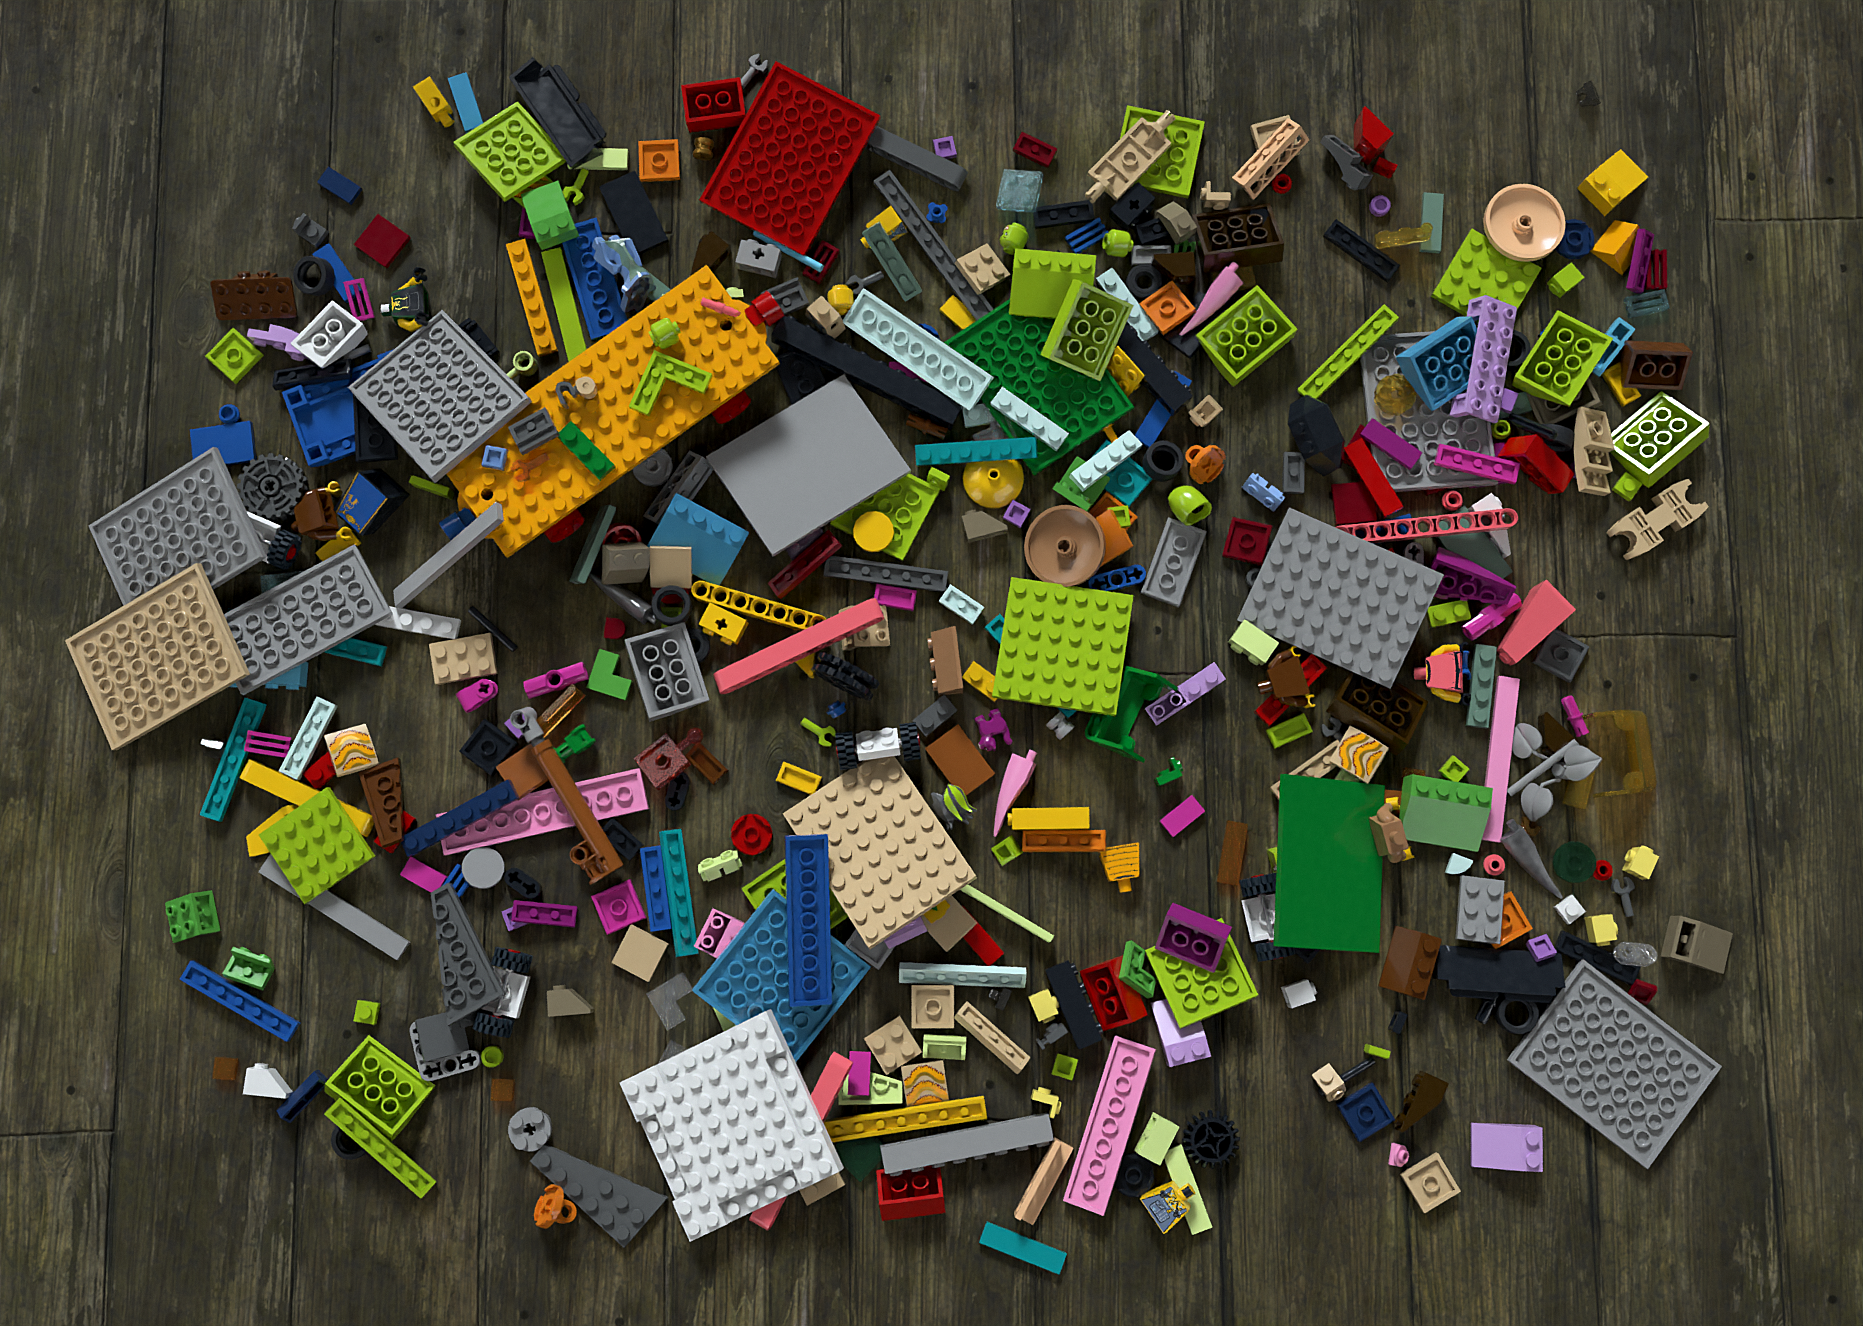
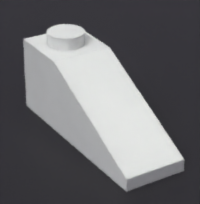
M1490 493L1468 508V511L1477 512L1503 508L1499 498ZM1503 514L1502 521L1506 523L1505 515ZM1481 517V523L1484 526H1489L1490 520L1487 517ZM1507 529L1484 532L1503 559L1511 554Z

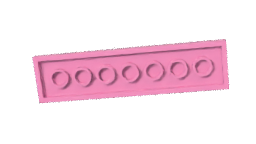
M1115 1035L1063 1201L1102 1216L1105 1215L1156 1049Z

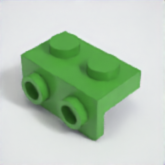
M233 947L231 950L232 957L222 973L223 976L264 990L275 970L272 959L264 954H253L244 947H240V949Z

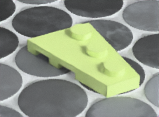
M870 1072L869 1096L848 1095L847 1076L838 1094V1105L903 1104L902 1081Z

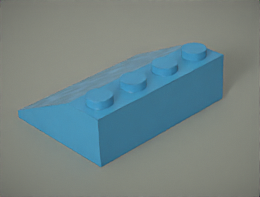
M1472 316L1454 318L1396 356L1403 375L1431 411H1434L1468 387L1477 328Z
M675 493L647 546L649 548L650 546L692 547V574L706 582L720 586L749 532Z

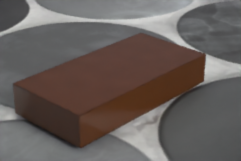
M699 741L684 756L713 785L729 771Z

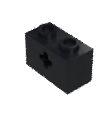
M1137 182L1110 209L1109 217L1124 231H1128L1130 228L1134 229L1135 225L1140 223V218L1144 214L1147 216L1154 209L1155 197Z

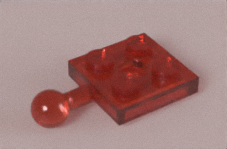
M697 727L691 728L687 733V738L676 745L671 737L665 733L637 755L634 760L654 787L660 790L691 765L682 751L692 743H700L703 740L704 734ZM662 757H667L666 763L658 766V761Z

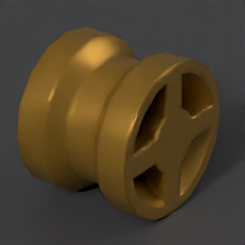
M704 137L696 138L694 140L696 149L693 151V157L699 160H711L713 158L711 150L714 147V141Z

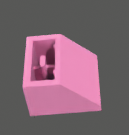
M713 908L694 947L718 958L745 923Z

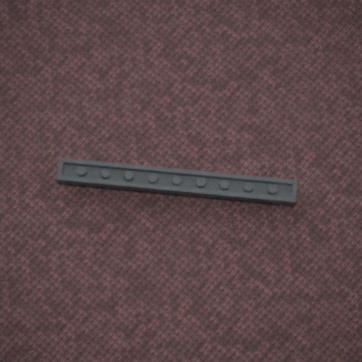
M889 170L874 180L876 188L888 204L893 207L902 223L973 318L977 321L994 310L982 293L977 295L955 265L956 258L893 173Z

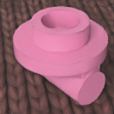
M1391 1143L1388 1164L1402 1167L1409 1159L1407 1148L1404 1145Z

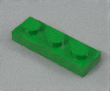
M572 421L559 432L560 436L558 438L600 481L616 467Z

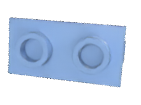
M1252 473L1242 488L1274 512L1285 498L1282 495L1283 493L1272 485L1267 489L1265 486L1268 482L1260 477L1259 474L1255 475Z

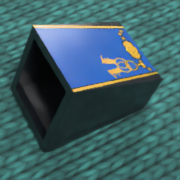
M381 468L357 472L333 510L339 514L343 521L348 522L356 533L362 536L374 534L410 494Z

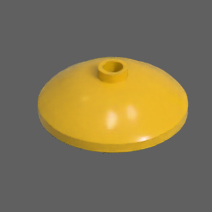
M1018 460L971 462L965 466L963 473L964 488L968 496L980 506L986 508L1007 506L1018 497L1023 487L1024 475ZM996 472L998 476L992 478L990 473Z

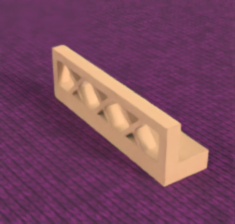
M1287 118L1232 179L1243 187L1250 198L1254 200L1308 143L1309 138L1299 124ZM1300 135L1302 139L1294 145V140ZM1284 151H1286L1285 157L1282 160H1279L1280 155ZM1272 166L1271 172L1265 175L1266 170ZM1255 181H1258L1256 188L1252 191L1250 187Z
M1054 1137L1014 1212L1015 1218L1020 1221L1023 1219L1031 1225L1035 1223L1073 1151V1147Z

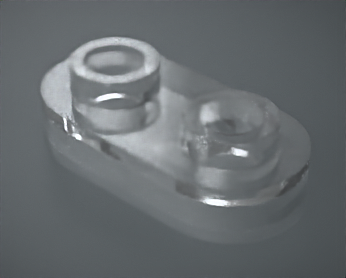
M1621 942L1613 951L1615 959L1625 965L1647 967L1657 960V952L1649 944Z

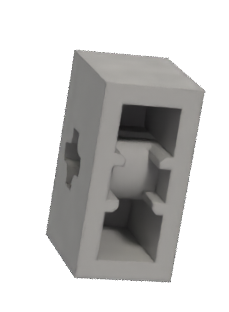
M752 239L747 241L741 240L735 263L739 270L776 278L782 254L781 250L773 244L762 245Z

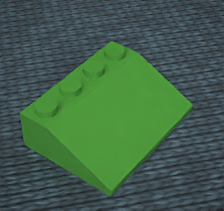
M1414 774L1403 777L1399 819L1402 821L1406 839L1408 841L1478 852L1491 810L1493 788Z

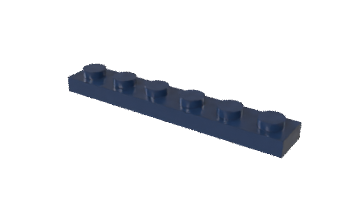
M508 779L404 835V841L401 843L407 856H414L518 800L519 796L512 781Z

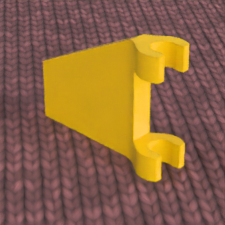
M292 804L282 807L246 836L249 857L270 853L259 834L298 808V805Z

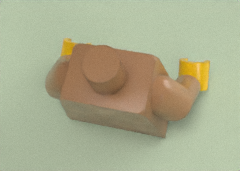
M1398 797L1387 798L1386 803L1377 811V815L1369 817L1378 855H1388V859L1392 863L1414 858V855L1411 853V846H1408L1401 819L1391 813L1393 810L1400 809Z

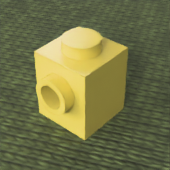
M1646 846L1632 848L1626 853V863L1622 870L1641 880L1649 879L1659 856L1653 854V850Z
M1612 914L1584 917L1589 942L1597 943V946L1610 945V941L1617 940L1618 927L1613 920Z
M1048 989L1028 997L1038 1021L1043 1020L1044 1023L1055 1019L1054 1015L1058 1014L1057 1008L1060 1006L1056 996L1051 997Z

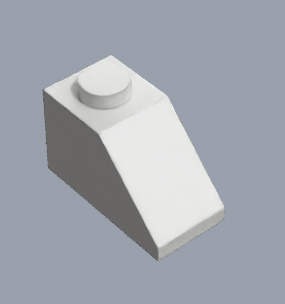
M255 1063L254 1067L246 1069L243 1094L288 1098L293 1093L277 1070L268 1068V1064Z

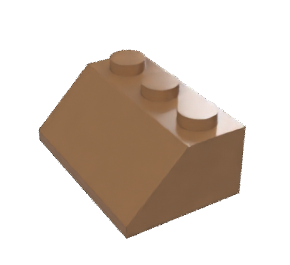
M956 626L931 632V638H927L928 649L929 651L933 650L934 657L930 659L931 671L935 670L936 678L932 679L933 690L938 691V696L963 693Z

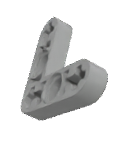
M415 1022L410 1026V1036L420 1076L423 1080L433 1081L477 1068L481 1064V1053L474 1049L423 1062ZM470 1053L471 1056H476L473 1065L471 1062L465 1064L461 1062V1060L469 1058ZM449 1059L456 1062V1069L454 1071L446 1069V1062ZM428 1065L431 1068L440 1066L441 1070L432 1073V1077L430 1074H426V1070L429 1069Z

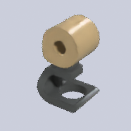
M590 377L579 378L576 380L574 387L569 382H559L556 385V393L564 409H569L563 396L564 391H568L573 398H576L578 394L585 399H592L596 396L598 390L593 379Z

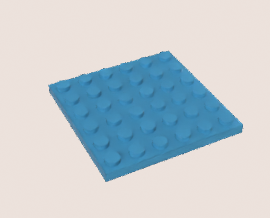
M772 889L694 986L692 991L735 1025L741 1024L771 1009L796 1062L871 966L830 934L832 1004L789 1007L786 899Z

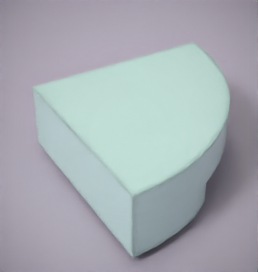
M1452 853L1445 873H1462L1471 866L1473 860Z

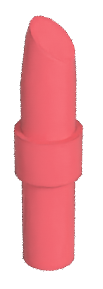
M702 298L701 306L715 310V312L737 317L741 313L721 302Z

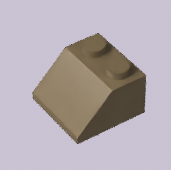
M643 542L602 544V584L643 582L649 570L650 548Z

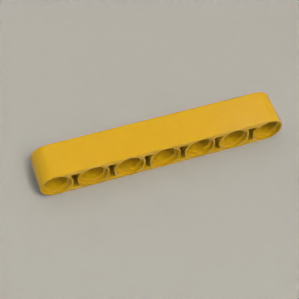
M705 581L695 582L691 589L693 596L699 602L712 603L726 610L798 631L812 627L818 621L826 620L824 616ZM699 588H707V592L705 595H697V590ZM719 593L727 595L726 599L722 602L716 600ZM738 599H746L745 606L741 608L736 606ZM764 604L766 606L763 613L755 612L757 605ZM784 610L786 612L785 616L782 619L775 618L776 611ZM799 615L805 617V621L801 625L794 623L795 618Z
M252 759L248 760L239 777L298 806L321 792ZM339 800L360 834L368 837L374 826L372 815Z

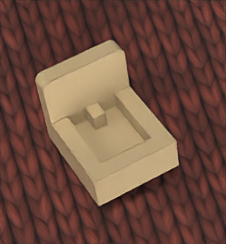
M1206 181L1204 188H1201L1200 199L1204 200V207L1222 210L1228 208L1231 193L1211 192V182Z
M1207 395L1188 413L1191 415L1190 420L1196 426L1204 427L1223 409L1210 395Z
M1329 1063L1312 1074V1078L1324 1092L1329 1102L1333 1099L1338 1100L1344 1095L1346 1091L1345 1084Z

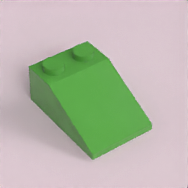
M559 181L521 194L531 227L542 250L579 237Z

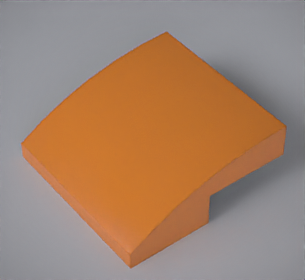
M1110 509L1096 517V520L1103 529L1106 540V551L1101 566L1133 547L1126 530L1121 528L1114 511Z

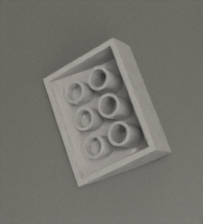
M685 622L625 639L627 654L649 722L709 701Z

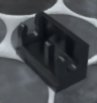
M468 318L458 325L490 358L499 352L475 320L472 321L471 318Z

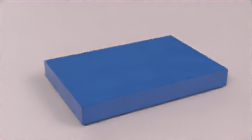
M251 421L190 429L193 459L212 447H216L219 449L226 466L249 463L252 459L256 460L253 422Z

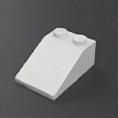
M331 301L290 344L323 369L355 349L368 333L363 323L334 301Z

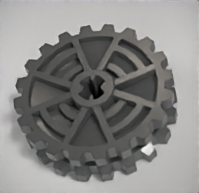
M269 453L268 457L262 454L259 455V460H250L251 465L243 467L245 472L244 474H239L238 478L241 480V483L237 484V489L241 490L239 496L244 500L242 503L245 508L249 509L248 512L266 520L271 519L273 522H277L278 518H281L283 521L287 520L288 515L295 516V506L301 502L305 492L309 491V487L305 486L308 479L306 476H303V469L299 468L298 464L280 454L275 456V454Z

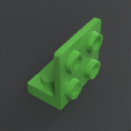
M1076 457L1060 482L1055 484L1053 490L1089 512L1110 481V478L1104 475L1082 492L1069 478L1074 470L1085 463L1084 460Z
M212 890L190 893L165 903L173 943L220 931Z

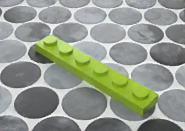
M1384 304L1297 389V392L1301 396L1310 395L1318 399L1399 320V317Z
M341 1097L324 1113L419 1198H422L436 1183L434 1178Z

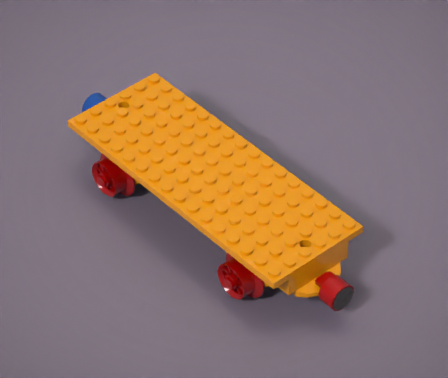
M706 265L525 392L532 402L447 473V476L459 491L457 499L459 512L455 511L439 522L445 535L451 541L495 502L502 504L504 521L489 533L485 539H494L507 558L543 532L552 543L563 540L574 533L584 522V517L577 509L582 504L710 413L719 424L732 420L748 407L751 398L744 389L780 364L766 344V326L770 327L784 317V312L779 303L768 291H765L751 301L752 305H748L740 300H733L709 267ZM702 298L721 302L741 313L739 316L733 317L715 312V310L701 306ZM669 318L671 322L676 321L681 331L678 334L679 341L666 349H661L659 346L656 347L648 332L651 331L650 327L653 323ZM654 350L713 375L705 395L666 379L650 416L629 408ZM590 377L593 379L598 390L596 396L592 399H585L578 394L576 398H573L568 391H564L563 396L569 406V409H564L556 393V385L559 382H569L574 387L576 380L579 378ZM545 407L558 432L572 421L616 467L600 481L558 437L522 455L508 427ZM486 445L508 450L504 471L482 466Z

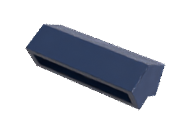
M315 1070L276 1110L281 1119L291 1123L325 1087L327 1078L319 1070Z

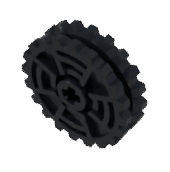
M825 652L819 653L817 659L821 664H814L811 668L816 676L852 696L854 695L866 701L872 700L874 695L870 689L878 688L880 684L878 680L874 679L866 671L839 657Z

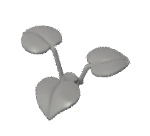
M1517 724L1513 734V753L1520 758H1528L1533 753L1547 760L1549 757L1536 751L1542 745L1540 732L1529 724ZM1575 745L1569 748L1564 756L1565 763L1558 761L1552 767L1554 779L1543 782L1540 786L1530 783L1524 788L1521 795V805L1526 816L1535 822L1538 818L1546 815L1551 809L1553 795L1549 789L1544 788L1545 786L1560 782L1561 779L1581 781L1596 770L1602 758L1584 746Z

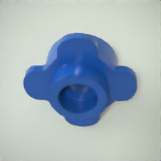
M934 202L928 205L929 214L926 216L927 220L934 223H944L946 221L945 212L948 210L945 204L936 205Z

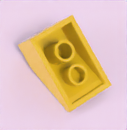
M1620 149L1585 178L1577 189L1606 216L1641 185L1648 176Z

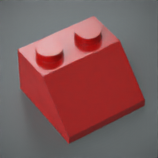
M1366 106L1362 108L1354 124V150L1363 156L1361 162L1368 166L1385 150L1394 133Z

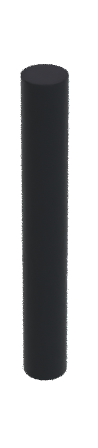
M474 606L469 608L468 613L511 652L518 648L513 641Z
M1370 1056L1339 1077L1345 1083L1376 1063ZM1321 1088L1317 1089L1321 1097L1325 1095Z

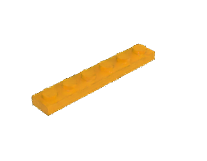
M522 239L508 243L506 247L537 355L542 357L558 352L527 241Z

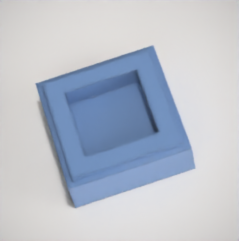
M486 445L482 466L504 471L508 450Z

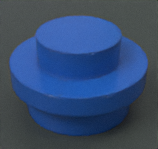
M227 404L220 408L219 418L225 424L236 423L240 418V411L236 406Z
M839 700L833 702L828 706L829 710L826 713L831 715L832 718L841 715L846 711L845 702L840 703Z

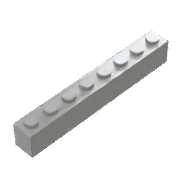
M1046 1112L880 1145L885 1174L890 1173V1176H897L903 1174V1170L911 1169V1172L924 1170L923 1166L932 1165V1168L945 1166L944 1162L953 1161V1164L965 1162V1158L974 1156L976 1160L986 1158L988 1153L995 1152V1155L1006 1154L1008 1149L1016 1148V1151L1029 1149L1028 1145L1036 1144L1037 1147L1047 1146L1049 1141H1053L1054 1138L1049 1114Z

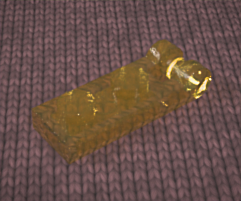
M1423 223L1419 228L1411 229L1410 227H1404L1394 232L1388 230L1381 231L1375 234L1374 245L1377 249L1426 242L1431 238L1433 227L1430 223Z

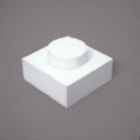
M1569 895L1554 907L1566 924H1571L1586 912L1573 895Z

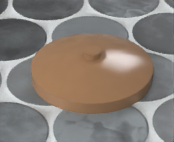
M1071 505L1055 506L1038 515L1030 525L1025 537V557L1032 572L1043 582L1062 584L1063 587L1077 586L1089 580L1100 568L1106 551L1105 535L1099 522L1089 512Z

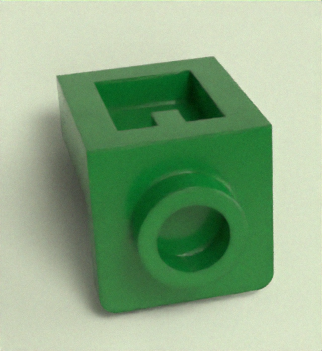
M1174 757L1168 759L1172 771L1170 772L1168 768L1157 773L1159 777L1154 779L1157 787L1182 776L1183 767L1179 760H1175Z

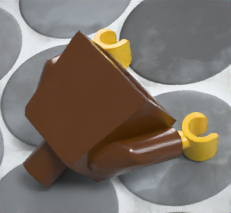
M332 481L328 484V488L320 487L307 491L301 502L294 508L296 521L291 524L292 530L295 533L307 535L310 539L337 540V537H342L345 541H351L353 539L352 536H344L346 532H352L350 528L342 527L340 531H336L339 526L335 511L333 510L331 494L334 497L341 496L343 493L341 489L334 490L339 488L340 485Z
M1292 646L1286 651L1277 654L1269 663V670L1265 672L1267 680L1257 683L1260 695L1272 692L1274 700H1279L1281 704L1293 707H1314L1316 705L1310 703V698H1313L1314 695H1309L1310 691L1299 660L1301 654L1296 655L1293 652L1296 646Z

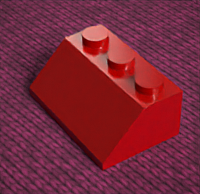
M1123 955L1079 971L1103 1031L1132 1023L1148 1015L1140 993L1119 979Z
M932 1165L923 1166L924 1170L911 1172V1169L903 1170V1174L897 1176H890V1173L885 1174L884 1169L876 1170L882 1221L946 1213L940 1167L932 1168Z

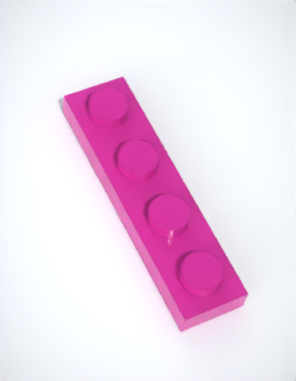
M1444 444L1438 445L1434 461L1436 466L1513 485L1517 482L1520 463Z

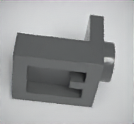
M305 213L294 221V226L292 227L298 236L316 248L319 247L329 233L325 228L311 220Z

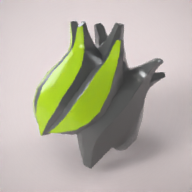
M947 785L943 795L935 792L931 793L934 802L931 805L932 811L945 821L947 830L949 828L950 830L953 829L954 820L968 825L967 819H973L974 817L970 814L977 812L976 808L969 805L964 791L956 785Z

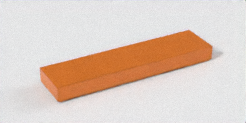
M1023 830L1022 851L1106 852V830Z

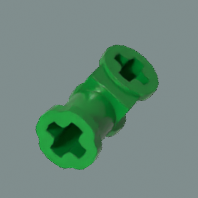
M584 724L572 730L564 738L566 742L558 748H553L563 763L573 753L578 755L596 742L595 738H591L585 730L586 726Z

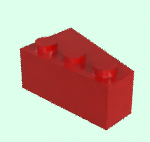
M1537 434L1508 438L1497 456L1501 459L1505 458L1509 461L1520 463L1519 470L1521 469L1530 476L1528 480L1548 494L1563 493L1575 474L1569 468V465L1563 462L1556 455V452L1549 448Z

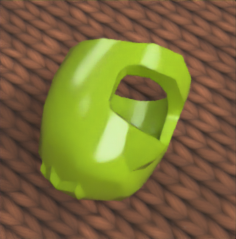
M1183 485L1175 488L1168 496L1171 510L1179 521L1186 526L1206 518L1211 513L1212 506L1210 502L1192 486ZM1204 505L1200 512L1196 514L1192 512L1197 507Z

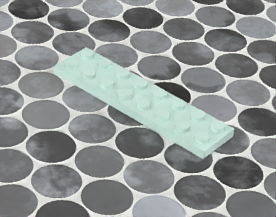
M864 288L843 319V323L969 411L973 410L994 378Z

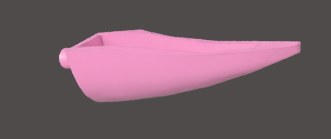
M1232 262L1229 267L1226 266L1216 277L1198 310L1179 335L1186 334L1207 320L1243 284L1242 280L1234 273L1239 267L1235 262Z
M1029 750L1026 759L1012 753L997 801L994 823L995 837H997L1010 808L1028 784L1036 764L1033 761L1037 753Z

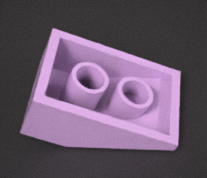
M1166 999L1151 1003L1167 1066L1172 1067L1211 1057L1201 1021L1179 1029Z
M1471 1123V1166L1543 1172L1542 1127L1522 1124Z

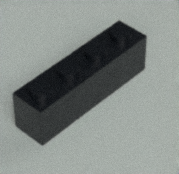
M1069 960L1045 969L1047 978L1077 1048L1080 1050L1101 1041V1034H1104L1100 1023H1095L1092 1015L1095 1014L1091 1002L1087 1003L1084 998L1087 992L1083 983H1078L1075 975H1078V971L1074 962L1070 964Z

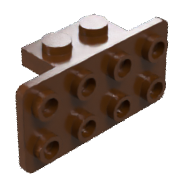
M268 270L258 271L257 274H250V271H241L232 279H216L210 282L216 317L219 320L294 318L298 314L293 284L289 277H278L277 273H270Z

